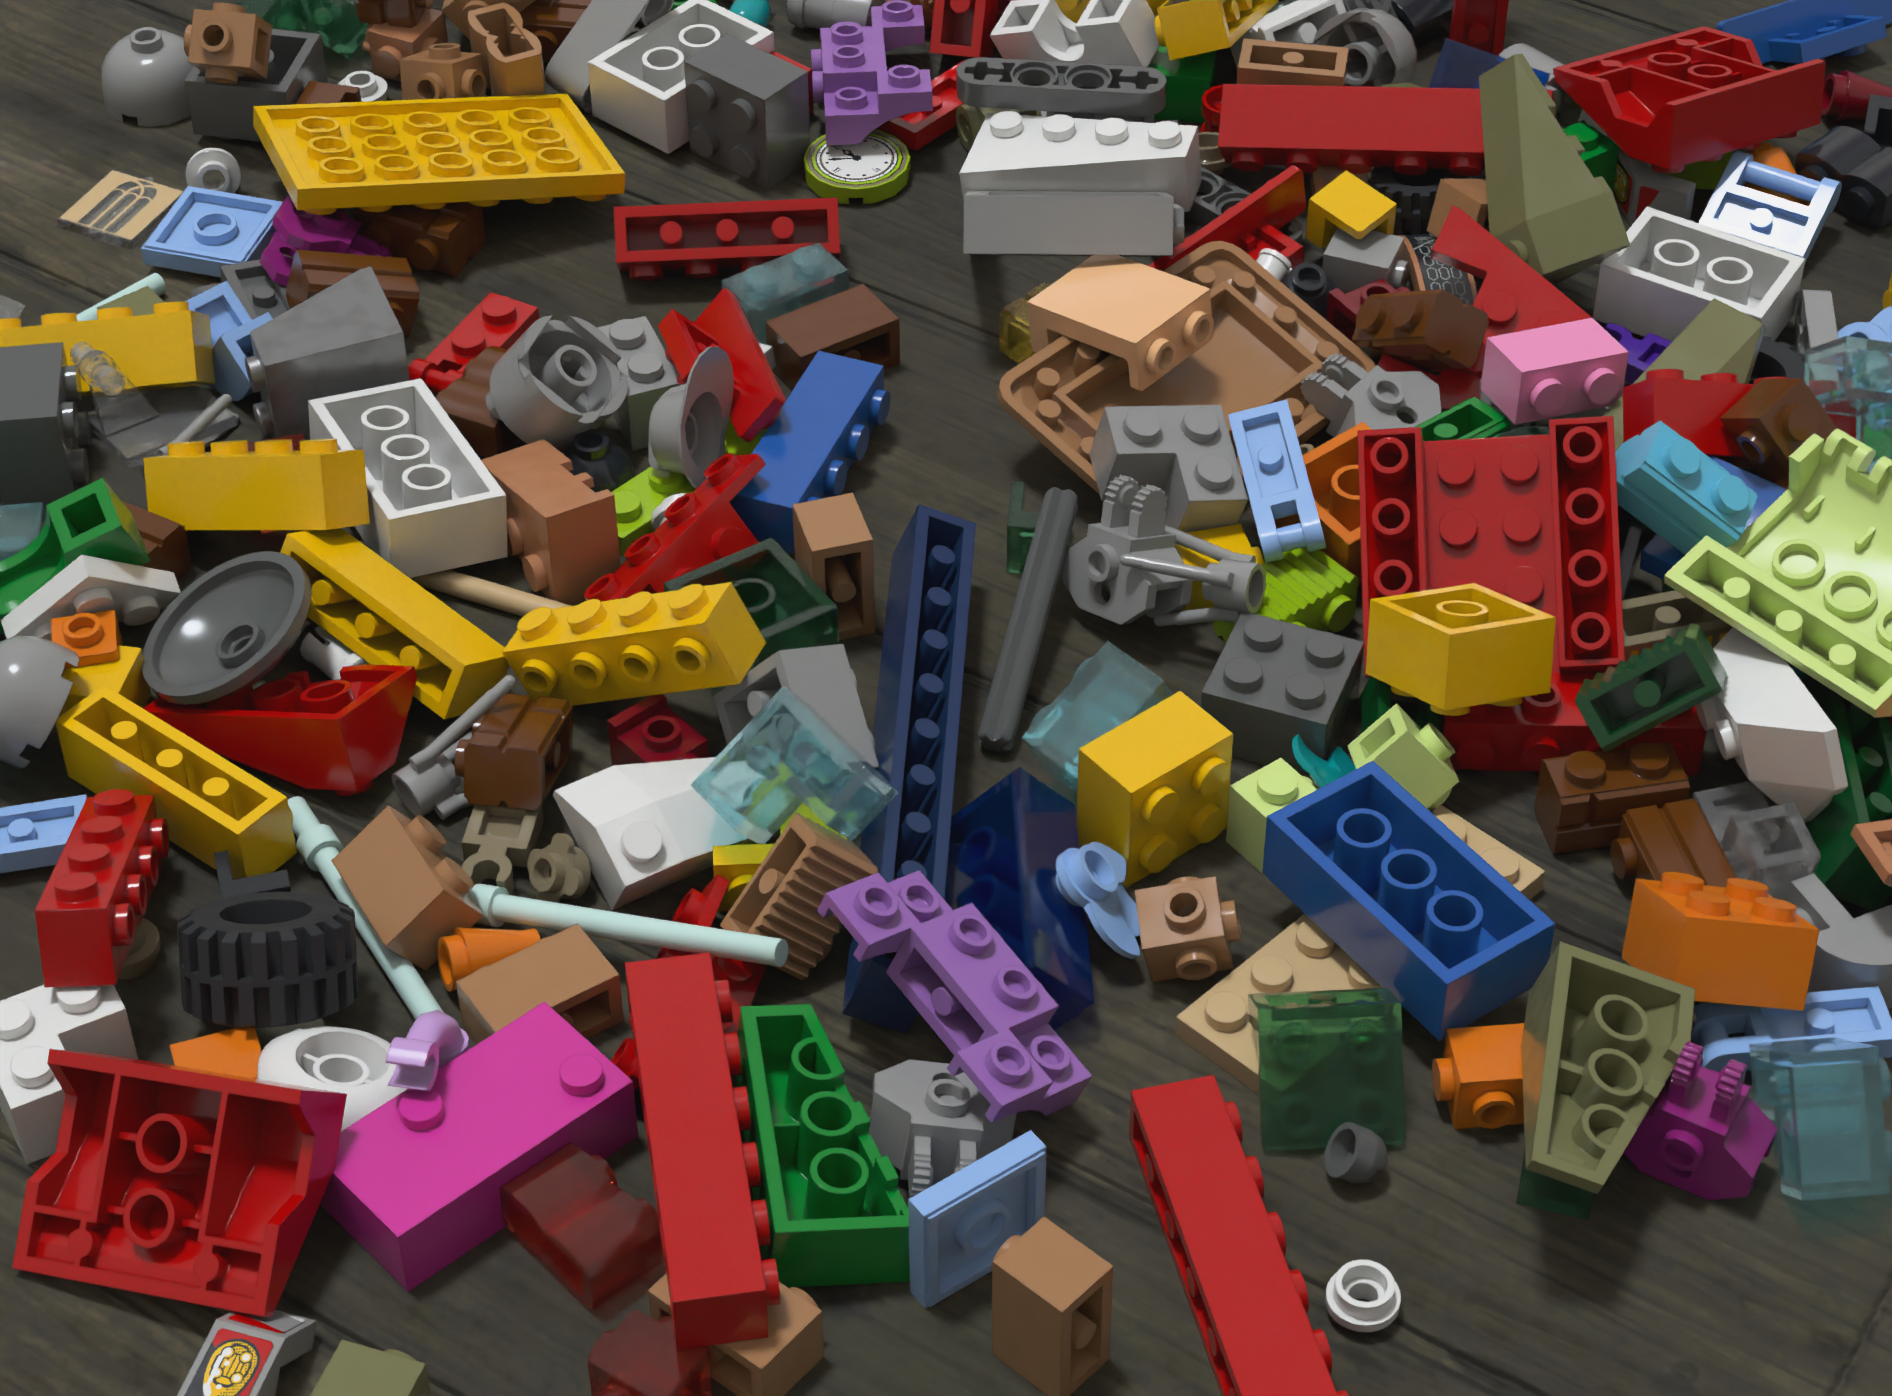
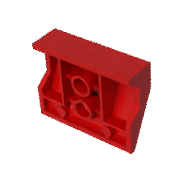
M1703 26L1553 68V75L1559 86L1629 157L1650 163L1651 169L1656 172L1678 173L1685 169V165L1697 161H1717L1723 158L1724 153L1737 149H1757L1760 147V142L1773 138H1793L1797 136V131L1821 124L1826 61L1815 59L1776 71L1763 67L1751 39Z
M49 1049L47 1064L65 1093L56 1152L27 1180L12 1269L262 1317H272L335 1169L347 1094L108 1054Z

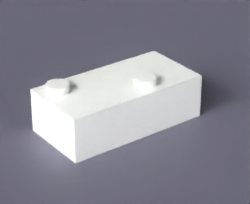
M421 378L308 400L310 440L337 439L338 450L364 449L370 524L358 525L355 528L369 549L409 578L507 557L506 494Z

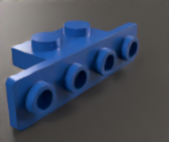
M1788 0L1720 21L1716 28L1719 31L1751 39L1762 64L1777 61L1793 63L1794 66L1815 59L1825 61V57L1836 54L1838 57L1858 55L1867 51L1866 44L1887 38L1886 25L1892 23V0Z

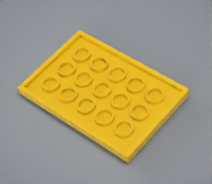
M568 94L253 106V127L296 209L304 210L314 215H327L334 213L336 208L359 207L369 212H383L389 210L392 205L412 204L422 209H439L444 207L446 203L469 202L476 206L488 207L499 204L500 200L522 199L529 203L544 204L551 202L554 197L571 196L585 201H599L606 198V195L624 194L625 172Z

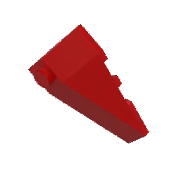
M365 664L342 667L339 671L341 679L310 682L308 671L287 673L284 679L262 684L255 689L251 685L230 697L215 702L184 705L171 703L159 697L143 709L215 753L304 788L334 790L337 795L349 796L369 789L373 785L372 780L395 764L417 675L414 666Z

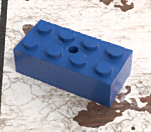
M1374 761L1359 767L1267 816L1262 873L1439 1041L1446 1038L1447 1029L1464 1028L1532 989L1549 961L1555 922Z

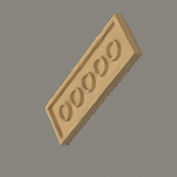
M1440 805L1431 812L1526 898L1531 900L1543 890L1545 870L1446 807ZM1303 914L1177 1015L1175 1035L1275 1107L1282 1109L1403 1006L1306 914Z

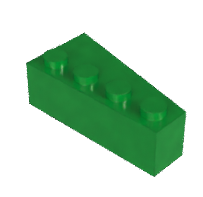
M812 1005L740 1006L737 1036L742 1075L735 1076L737 1087L746 1086L749 1101L751 1130L743 1131L745 1143L755 1142L758 1154L761 1186L752 1187L753 1199H765L768 1213L770 1245L761 1246L762 1260L775 1258L779 1282L788 1288L910 1282L909 1207H907L898 1189L899 1177L888 1155L881 1156L869 1132L871 1121L861 1101L854 1102L844 1083L845 1070Z

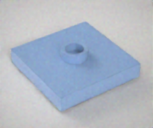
M187 186L142 246L143 262L146 265L221 278L220 266L261 258L264 249L267 248L274 233L277 231L272 223L275 214L283 202Z
M1031 1130L908 1199L910 1292L924 1308L937 1304L990 1273L994 1256L1002 1244L1014 1235L1022 1236L1042 1217H1045L1046 1146Z

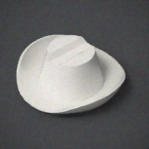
M308 1026L287 1031L272 1039L264 1047L258 1061L257 1076L260 1080L347 1094L341 1131L408 1089L388 1086V1082L393 1076L396 1064L386 1063L391 1043L376 1035L351 1028Z

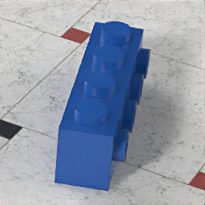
M818 351L782 406L779 416L767 429L752 454H759L766 465L729 502L762 547L795 554L792 504L838 496L842 493L848 470L854 460L860 461L864 457L870 434L876 425L881 426L884 424L889 413L891 395L889 391L884 390L883 365Z

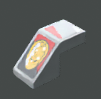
M1619 147L1613 195L1617 206L1628 222L1633 224L1646 207L1690 220L1696 183L1656 172L1651 169L1650 163L1629 157Z
M275 1310L272 1317H262L236 1311L225 1314L215 1320L177 1396H275L280 1367L312 1350L317 1321Z

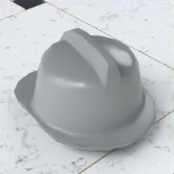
M707 347L699 354L690 370L687 383L670 388L654 404L650 415L648 461L650 466L657 470L685 474L690 484L696 489L706 480L703 474L707 467L725 454V435L732 405L734 378L729 356L721 347Z

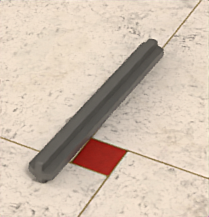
M1050 488L1045 493L978 731L979 745L986 751L1004 754L1013 747L1078 509L1076 503L1077 495L1070 489Z

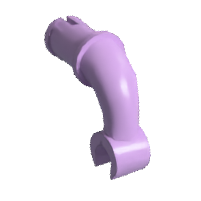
M440 1010L421 1013L409 1029L406 1038L395 1037L389 1046L386 1063L396 1064L393 1076L388 1082V1086L430 1091L436 1080L438 1069L468 1051L469 1037L466 1031L460 1028L454 1018Z

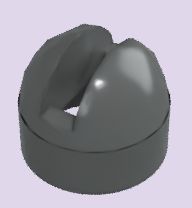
M1352 1122L1341 1124L1333 1132L1328 1141L1324 1156L1327 1173L1331 1177L1349 1184H1369L1378 1177L1377 1170L1384 1169L1388 1163L1387 1147L1384 1141L1372 1130Z

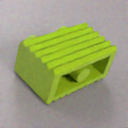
M1307 547L1283 552L1284 559L1268 563L1264 562L1263 567L1266 573L1265 594L1260 608L1253 614L1323 632L1328 630L1332 632L1341 631L1353 619L1356 612L1358 577L1320 549L1308 552ZM1214 621L1213 629L1217 637L1222 636L1226 643L1236 623Z

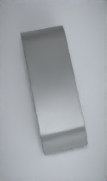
M592 0L548 63L545 71L546 83L560 94H568L575 105L583 111L592 112L588 61L669 13L674 0Z

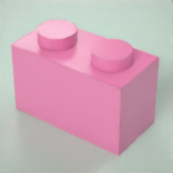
M1593 318L1487 337L1480 390L1515 425L1612 406L1622 396L1629 352Z

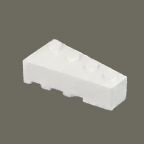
M1013 111L987 113L959 172L963 208L964 194L968 191L1167 192L1174 197V204L1184 208V212H1190L1193 199L1202 181L1198 126L1178 125L1172 121L1144 123L1128 122L1120 118H1106L1103 120L1072 118L1064 114L1033 116L1020 115Z

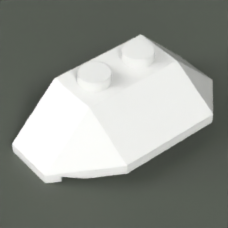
M1733 627L1713 648L1727 673L1728 681H1726L1723 692L1695 706L1700 722L1706 731L1714 730L1717 745L1725 760L1734 758L1747 778L1799 824L1811 821L1830 804L1833 795L1842 793L1848 787L1837 728L1786 660Z

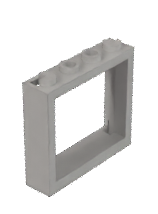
M968 191L964 194L963 254L1173 255V243H1184V208L1174 204V197L1167 192Z

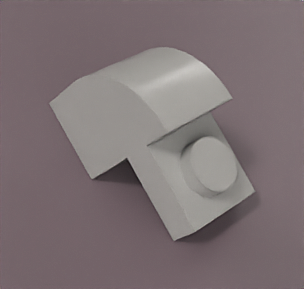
M1814 873L1791 881L1787 902L1796 905V913L1819 929L1807 992L1879 986L1887 1009L1892 1008V904L1853 918Z

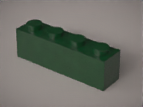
M1809 676L1804 683L1805 687L1837 728L1848 787L1842 793L1833 795L1830 804L1813 820L1804 822L1814 874L1838 901L1849 902L1875 911L1890 897L1892 887L1883 883L1850 833L1855 824L1892 819V730L1889 717H1873Z

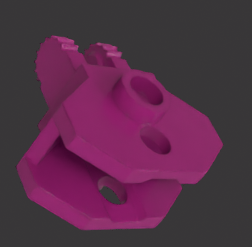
M288 194L275 214L272 225L277 231L274 233L267 248L264 249L259 263L274 282L287 287L294 254L297 250L393 257V253L389 251L390 248L384 247V244L380 246L378 242L359 235L358 232L362 223L351 219L343 208H336L334 213L327 215L310 214L304 210H297Z
M1687 1041L1679 1054L1675 1068L1623 1153L1640 1172L1704 1199L1718 1200L1748 1197L1763 1157H1768L1773 1148L1778 1128L1749 1097L1751 1086L1743 1084L1747 1071L1746 1064L1731 1059L1721 1072L1701 1067L1704 1048Z

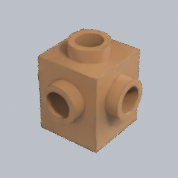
M213 3L212 10L194 9L192 24L186 27L184 33V51L188 57V63L204 72L206 80L215 83L237 84L238 76L267 79L272 25L257 14L245 13L246 8L236 4Z
M440 43L430 45L428 50L399 59L402 100L485 97L487 82L483 73L482 54L461 52L459 44Z
M1216 876L1202 879L1197 877H1180L1170 881L1167 885L1135 890L1141 946L1153 982L1175 978L1200 980L1213 975L1216 971L1234 968L1230 942L1242 940L1240 920L1235 900L1223 902Z

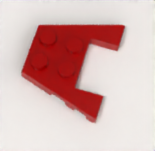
M1452 205L1432 248L1431 259L1484 280L1472 305L1487 313L1489 321L1476 363L1471 368L1453 369L1451 367L1443 369L1439 376L1385 354L1382 355L1378 366L1386 372L1421 371L1439 385L1441 412H1444L1469 398L1476 397L1480 400L1479 385L1480 379H1482L1487 337L1591 318V316L1463 210Z

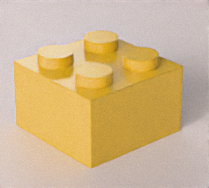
M1476 583L1370 599L1366 674L1391 685V691L1395 694L1416 697L1429 703L1430 709L1433 712L1442 715H1465L1470 712V706L1487 703L1496 706H1516L1522 703L1523 697L1550 693L1556 617Z
M1179 691L1079 748L1076 843L1082 847L1091 842H1099L1121 854L1126 860V876L1122 883L1129 887L1151 873L1162 871L1172 860L1197 845L1208 843L1215 839L1222 830L1227 828L1233 733L1183 692Z

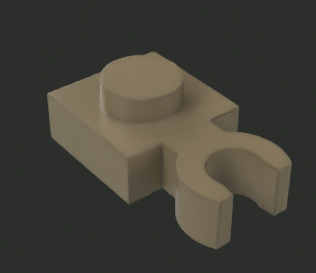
M501 801L498 807L474 804L462 840L464 863L461 867L472 879L474 885L484 879H496L497 886L506 888L509 895L513 893L514 879L512 866L527 867L528 856L536 847L544 822L542 805L537 810L508 808L505 801Z

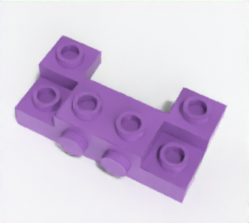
M903 0L888 1L882 6L871 7V26H861L858 23L847 21L836 23L831 28H820L821 49H811L813 103H824L826 145L859 144L870 132L891 119L914 112L933 111L930 69L919 70L912 65H898L887 71L885 52L904 46L925 44L922 5H912L910 2Z
M920 870L888 883L878 872L825 894L817 911L823 918L833 914L836 915L859 943L853 954L859 962L881 954L897 952L886 973L954 1054L947 1070L953 1077L965 1072L991 1104L985 1113V1116L991 1123L1017 1112L1027 1110L1041 1111L1047 1116L1077 1101L1092 1075L1048 1024L1059 1005L973 903L952 910Z

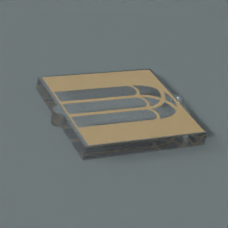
M112 169L57 218L58 226L61 229L90 237L91 242L103 241L134 250L157 228L184 190L155 182L153 177H146L144 179Z

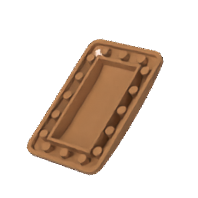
M1211 241L1163 270V272L1210 288L1212 317L1214 320L1213 337L1207 344L1144 391L1131 388L1128 362L1124 358L1063 335L1007 371L1000 380L997 397L999 404L1011 417L1098 494L1099 490L1089 453L1105 407L1221 405L1245 485L1228 414L1287 399L1299 445H1301L1331 422L1318 412L1313 404H1309L1306 399L1304 400L1305 397L1301 394L1302 389L1300 388L1304 378L1311 372L1317 371V373H1321V364L1331 354L1334 355L1335 353L1338 355L1343 354L1344 357H1348L1349 361H1354L1367 372H1370L1375 367V363L1364 351L1245 251L1228 242Z

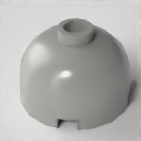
M1369 8L1354 9L1329 18L1316 32L1313 42L1318 40L1317 45L1349 48L1346 86L1382 87V85L1412 83L1417 68V50L1412 35L1400 20L1387 12Z
M143 27L136 29L110 48L101 67L102 91L106 110L114 119L123 122L122 114L129 117H137L138 126L154 127L170 125L191 116L184 80L190 73L193 65L188 63V57L184 51V38L165 30Z
M13 636L0 642V761L17 769H22L30 762L20 755L26 745L29 744L38 749L41 748L53 728L73 682L61 677L65 662L78 667L79 657L77 652L37 636Z

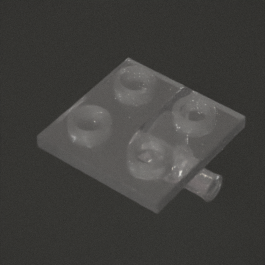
M87 342L75 344L70 351V357L73 358L71 361L78 366L81 378L89 384L96 410L88 413L91 430L130 469L136 466H143V458L159 456L158 450L177 438L217 400L202 385L139 392L116 365L113 358L106 352L95 350ZM226 408L193 441L208 443L216 439L221 432L238 426L236 416Z

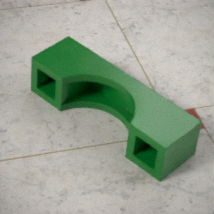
M103 478L46 505V521L35 540L17 554L0 561V635L4 634L1 619L80 555L138 566L151 561L132 513Z

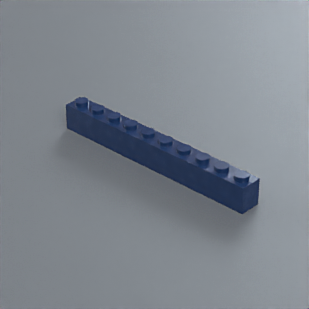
M918 504L892 554L873 726L875 754L879 767L868 773L860 850L878 868L879 874L887 883L920 870L944 899L976 523ZM851 935L842 1014L907 1034L919 1012L886 973L897 952L881 954L859 962L853 955L859 943Z

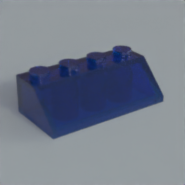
M1018 767L951 817L944 900L952 910L973 903L989 924L999 933L1005 943L1059 1005L1048 1023L1055 1031L1094 1004L1086 912L1083 907H1077L1069 903L1060 893L1056 884L1057 857L1068 848L1079 849L1075 804L1021 767Z

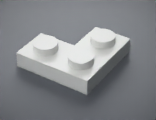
M80 555L1 619V624L6 639L13 636H37L52 641V618L115 609L119 622H124L130 626H137L154 620L160 614V610L175 599L181 591L174 572Z

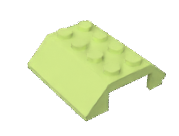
M1835 429L1828 436L1825 443L1823 438L1813 434L1789 456L1788 489L1744 530L1738 541L1725 547L1706 535L1664 575V583L1873 717L1892 716V460L1883 456L1875 463L1870 474L1866 473L1876 455V450L1844 431Z

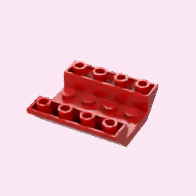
M1614 416L1549 419V434L1438 441H1424L1421 427L1357 430L1364 673L1366 679L1370 678L1366 674L1370 599L1476 583L1556 617L1552 672L1604 673L1608 666L1616 668L1620 660L1625 661Z

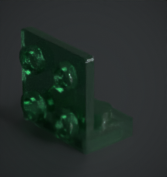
M1389 988L1248 994L1249 1023L1257 1034L1260 1141L1264 1149L1326 1148L1333 1132L1345 1122H1352L1372 1130L1384 1141L1385 1145H1397L1404 1141L1401 1002Z

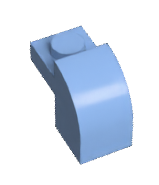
M225 281L184 302L189 303V310L209 315L215 384L211 385L221 395L229 394L232 397V401H239L254 393L245 367V358L254 356L250 332L273 318L267 312L252 320L229 283Z

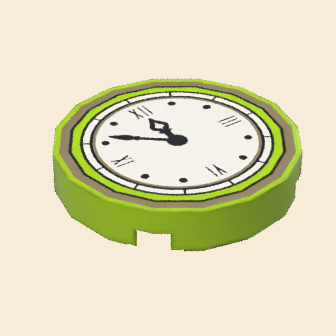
M877 129L870 132L859 144L826 145L825 134L808 146L803 158L807 186L822 198L838 197L839 204H849V198L862 197L863 204H874L895 196L907 185L911 167L907 146L896 136Z

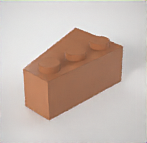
M545 439L482 459L483 464L506 494L507 554L519 557L531 589L534 592L541 590L546 598L572 606L586 601L584 593L588 587L602 576L614 573L621 566L614 494L608 489L595 493L590 489L594 487L593 477L586 472L575 476L569 471L573 470L572 461Z

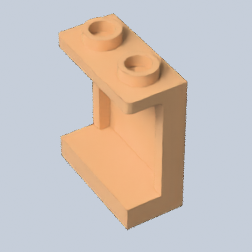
M1092 255L1027 301L1033 352L1037 353L1065 335L1124 358L1128 362L1130 386L1139 391H1144L1207 344L1213 337L1214 320L1212 317L1210 288L1120 255Z

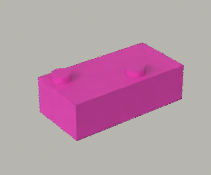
M544 1001L439 1068L436 1080L430 1091L407 1089L341 1131L336 1165L322 1197V1207L409 1292L639 1137L633 1081Z

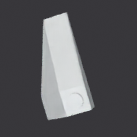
M768 753L613 765L561 787L553 793V797L579 848L586 853L589 859L590 869L611 910L712 867L713 846L764 844L780 837V805L843 802L836 789L781 796Z

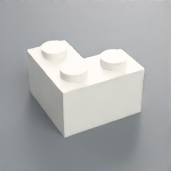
M41 985L0 1001V1107L26 1164L43 1159L56 1152L65 1093L47 1064L49 1049L101 1053L138 1059L126 1008L114 985L48 988Z

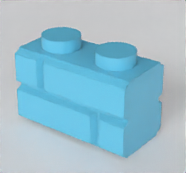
M1661 420L1645 429L1640 436L1637 434L1621 444L1615 452L1618 505L1686 555L1706 535L1727 547L1738 541L1743 534L1758 498L1757 493L1746 486L1740 478L1730 475L1727 470L1700 451L1690 440L1683 438Z

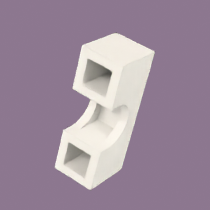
M1055 0L1010 1L990 34L999 53L1005 59L1147 67L1160 45L1155 32V16L1146 0H1090L1077 23L1071 21L1062 13Z

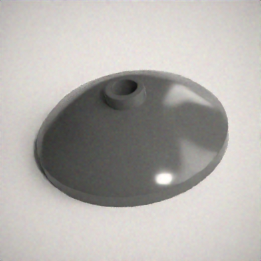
M271 551L246 554L229 560L205 573L184 589L169 604L153 626L143 649L144 661L142 663V672L145 681L162 699L184 705L205 704L222 700L256 683L284 658L304 628L312 596L308 575L292 557Z

